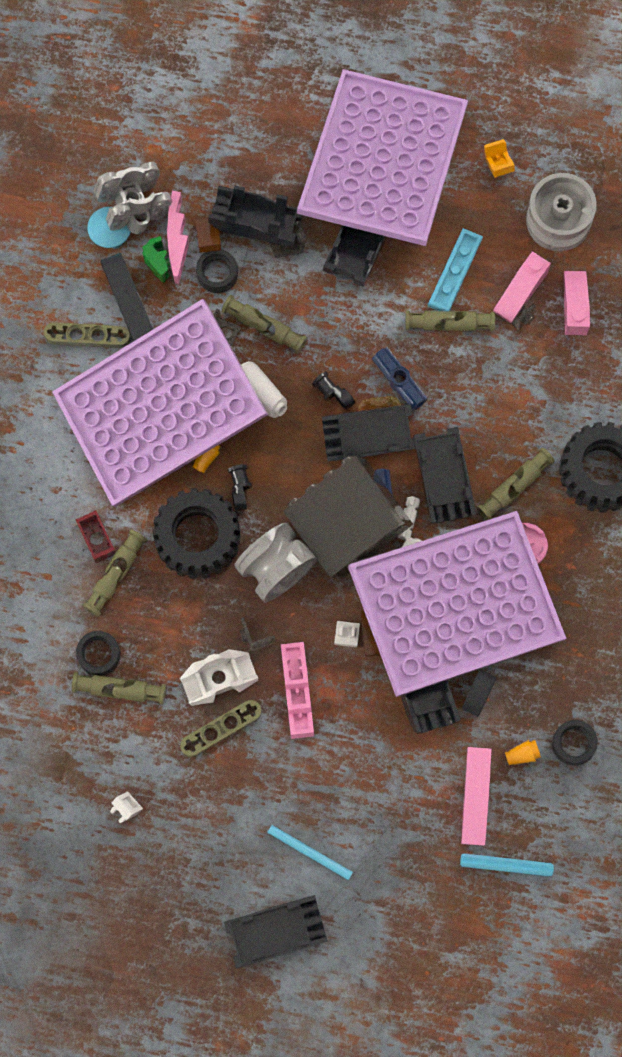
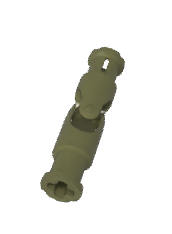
M229 295L223 304L222 313L231 314L238 318L237 320L240 323L256 328L259 333L280 345L285 344L294 349L296 354L302 351L307 342V336H300L291 331V327L268 315H263L258 309L249 304L244 305L235 300L233 295ZM272 323L276 329L275 334L267 332Z
M406 311L405 330L423 328L424 331H476V329H490V331H494L495 312L482 314L476 313V311H424V313H410V311Z
M541 448L531 461L527 460L512 476L490 494V498L476 507L479 514L486 521L492 519L495 513L508 506L527 486H530L541 476V472L549 464L553 465L555 463L553 456L546 449ZM509 488H511L513 491L508 494Z
M130 529L128 539L123 546L121 545L109 562L105 571L107 575L97 581L92 589L93 594L88 602L82 605L90 613L100 617L101 609L106 601L110 600L115 593L117 580H119L118 582L123 580L136 560L137 552L141 545L148 541L147 538L137 531ZM116 560L123 561L126 564L124 573L119 567L111 566L112 563ZM98 598H100V600L98 601V603L96 604V606H94V603L96 602V600H97Z
M75 672L73 675L72 693L77 691L90 692L91 695L125 698L139 702L149 700L159 702L161 705H164L166 684L158 686L148 684L146 681L124 680L101 675L91 677L79 675L78 672ZM114 684L113 690L108 689L106 685Z

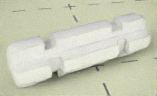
M411 496L407 498L405 504L407 508H404L400 523L402 528H399L397 534L399 539L407 540L409 536L411 537L412 531L410 529H413L417 515L416 508H419L420 499Z

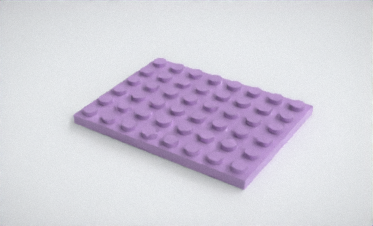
M343 69L297 208V214L426 246L468 100Z
M204 299L53 391L59 406L109 501L114 507L268 415Z
M517 511L361 560L348 566L396 697L566 639Z

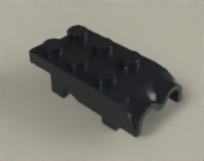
M234 185V188L218 186L216 202L213 205L212 214H209L208 223L228 234L294 247L296 233H293L296 222L301 223L303 215L297 214V208L287 206V196L277 194L275 202L261 194L247 192L245 187Z
M342 225L333 248L323 266V271L332 275H345L350 277L354 284L364 287L388 237Z
M411 404L323 416L322 425L328 462L416 449L414 438L410 436L408 416H412Z
M458 427L449 428L446 430V434L426 437L425 433L413 435L431 523L476 515Z
M447 680L401 695L409 723L417 734L446 727L461 720Z
M315 895L224 922L226 933H232L237 956L233 957L236 969L328 942Z

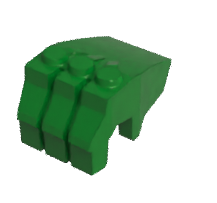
M159 236L151 238L146 245L142 246L144 263L162 283H165L170 277L168 267L171 265L169 259H165L167 252L164 250L162 238Z

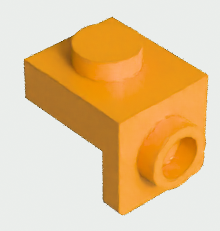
M504 139L484 146L486 163L494 178L515 171L514 163L507 152Z

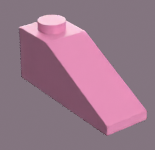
M532 251L493 312L509 323H512L547 276L551 263Z
M564 271L565 335H587L590 328L586 271Z

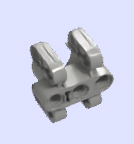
M148 162L140 167H130L117 173L107 172L97 179L94 187L97 201L106 202L113 199L117 204L109 208L106 216V222L111 231L127 226L132 233L141 234L146 230L150 220H158L167 215L169 206L172 204V199L168 192L156 194L152 192L146 199L142 193L152 189L159 178L160 172L155 162Z

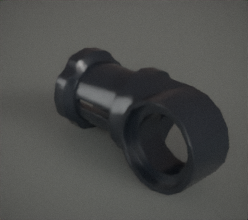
M326 371L321 373L311 385L321 391L326 401L334 397L345 410H348L356 403L345 388L341 389L339 385L336 386L330 380L329 374Z
M246 464L228 468V473L231 474L234 485L232 487V498L236 512L247 509L244 491L252 488V483L248 481L246 472L248 466Z

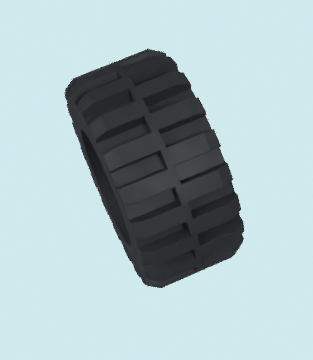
M602 422L594 423L593 427L586 425L582 427L581 432L573 434L571 440L565 446L560 460L559 474L562 475L560 481L562 486L567 488V495L570 498L574 496L576 498L575 503L579 506L582 503L587 505V510L593 511L594 508H598L599 512L606 513L608 509L616 511L622 506V479L616 484L601 485L592 481L583 469L585 456L595 450L610 451L622 461V425L620 428L614 427L615 423L608 422L606 426H602Z
M191 488L189 493H185L182 490L178 492L176 498H173V496L169 497L165 506L161 505L159 508V515L155 516L153 522V538L159 557L171 571L175 570L177 575L182 577L189 575L190 579H197V576H203V579L209 578L211 573L215 572L216 575L221 573L224 566L228 567L232 563L231 559L236 557L238 545H240L241 541L240 525L232 505L228 501H224L223 496L218 493L213 495L211 490L208 489L198 492V488ZM196 515L212 519L218 527V539L212 547L202 552H189L179 546L176 540V529L182 521Z

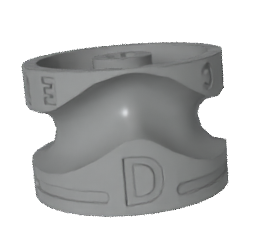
M556 173L542 179L532 191L526 215L527 229L533 240L540 246L552 251H567L580 245L590 232L596 212L597 202L592 188L582 178L569 173Z
M282 523L262 535L242 553L234 566L243 577L254 576L257 579L258 586L255 592L264 603L274 600L290 589L310 571L317 561L315 555L304 543L294 540L296 534L288 523Z

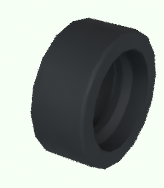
M223 249L202 254L196 265L199 284L211 293H223L231 289L238 279L236 259L231 253ZM222 260L226 262L230 268L228 278L221 282L209 281L205 277L204 269L210 261Z
M92 631L84 635L76 648V658L81 668L93 676H105L113 672L121 658L120 648L115 638L103 631ZM101 640L111 647L112 656L107 664L95 667L87 662L85 650L91 642Z
M479 670L462 710L479 717L496 681V677Z
M570 720L558 727L552 741L554 754L558 759L567 765L574 766L584 764L590 760L597 750L598 744L594 729L581 720ZM577 729L585 733L589 744L584 754L571 756L563 750L561 740L564 733L568 730Z

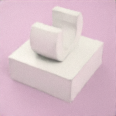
M337 621L334 645L357 648L360 623Z
M126 792L114 799L112 802L114 807H112L110 812L113 814L119 811L122 817L118 821L122 823L138 815L143 808L129 792Z

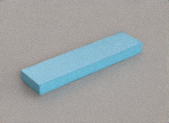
M464 228L462 229L431 296L428 307L438 311H450L483 236Z

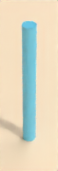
M273 825L269 828L268 834L345 879H350L353 872L279 828Z

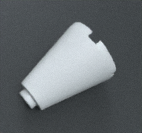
M249 361L241 364L268 416L273 418L282 416L287 410V400L258 365Z

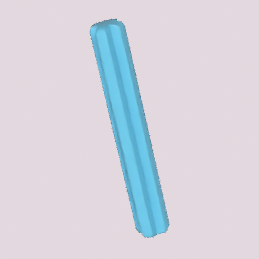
M462 854L460 859V865L469 868L552 876L554 872V865L545 862Z

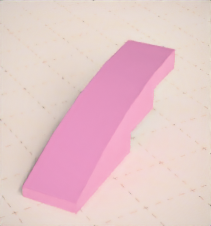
M172 191V204L169 206L167 237L174 282L179 284L189 247L188 236L183 235L186 223L185 215L179 213L182 204L181 192Z
M304 642L281 644L291 739L313 737L314 729Z
M467 748L461 844L485 846L491 749Z

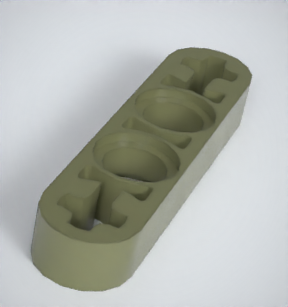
M53 322L49 323L44 329V336L47 342L53 345L124 348L131 341L128 329L123 326ZM53 329H57L59 333L56 334L55 338H52L51 334H49L53 333ZM64 329H67V330H66V337H67V339H64V336H63V334H65V333H64ZM80 330L83 334L80 339L73 340L70 337L71 332ZM102 331L105 336L101 341H95L92 338L94 332ZM108 332H111V336H113V337H110V339H111L110 342L108 341V340H109ZM119 333H123L124 337H126L122 338L121 342L116 338L119 336Z
M254 700L245 701L187 735L180 743L182 753L190 758L196 757L256 722L261 716L260 705ZM246 707H256L255 716L252 717L249 714L243 717L246 722L242 724L240 716L236 712L240 711L241 715L247 712ZM228 717L237 719L238 724L234 729L225 727L224 722ZM210 728L215 729L218 733L217 738L213 741H208L204 737L206 730ZM200 734L202 741L206 745L202 747L201 743L195 746L194 752H191V750L186 751L187 742H197L198 738L196 736Z

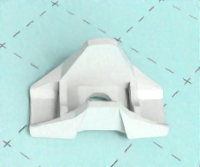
M229 649L192 663L180 680L184 686L189 704L194 706L213 703L215 695L231 689L241 692L257 682L258 676L255 673L248 652ZM216 671H222L226 676L225 681L221 684H216L212 680V675Z

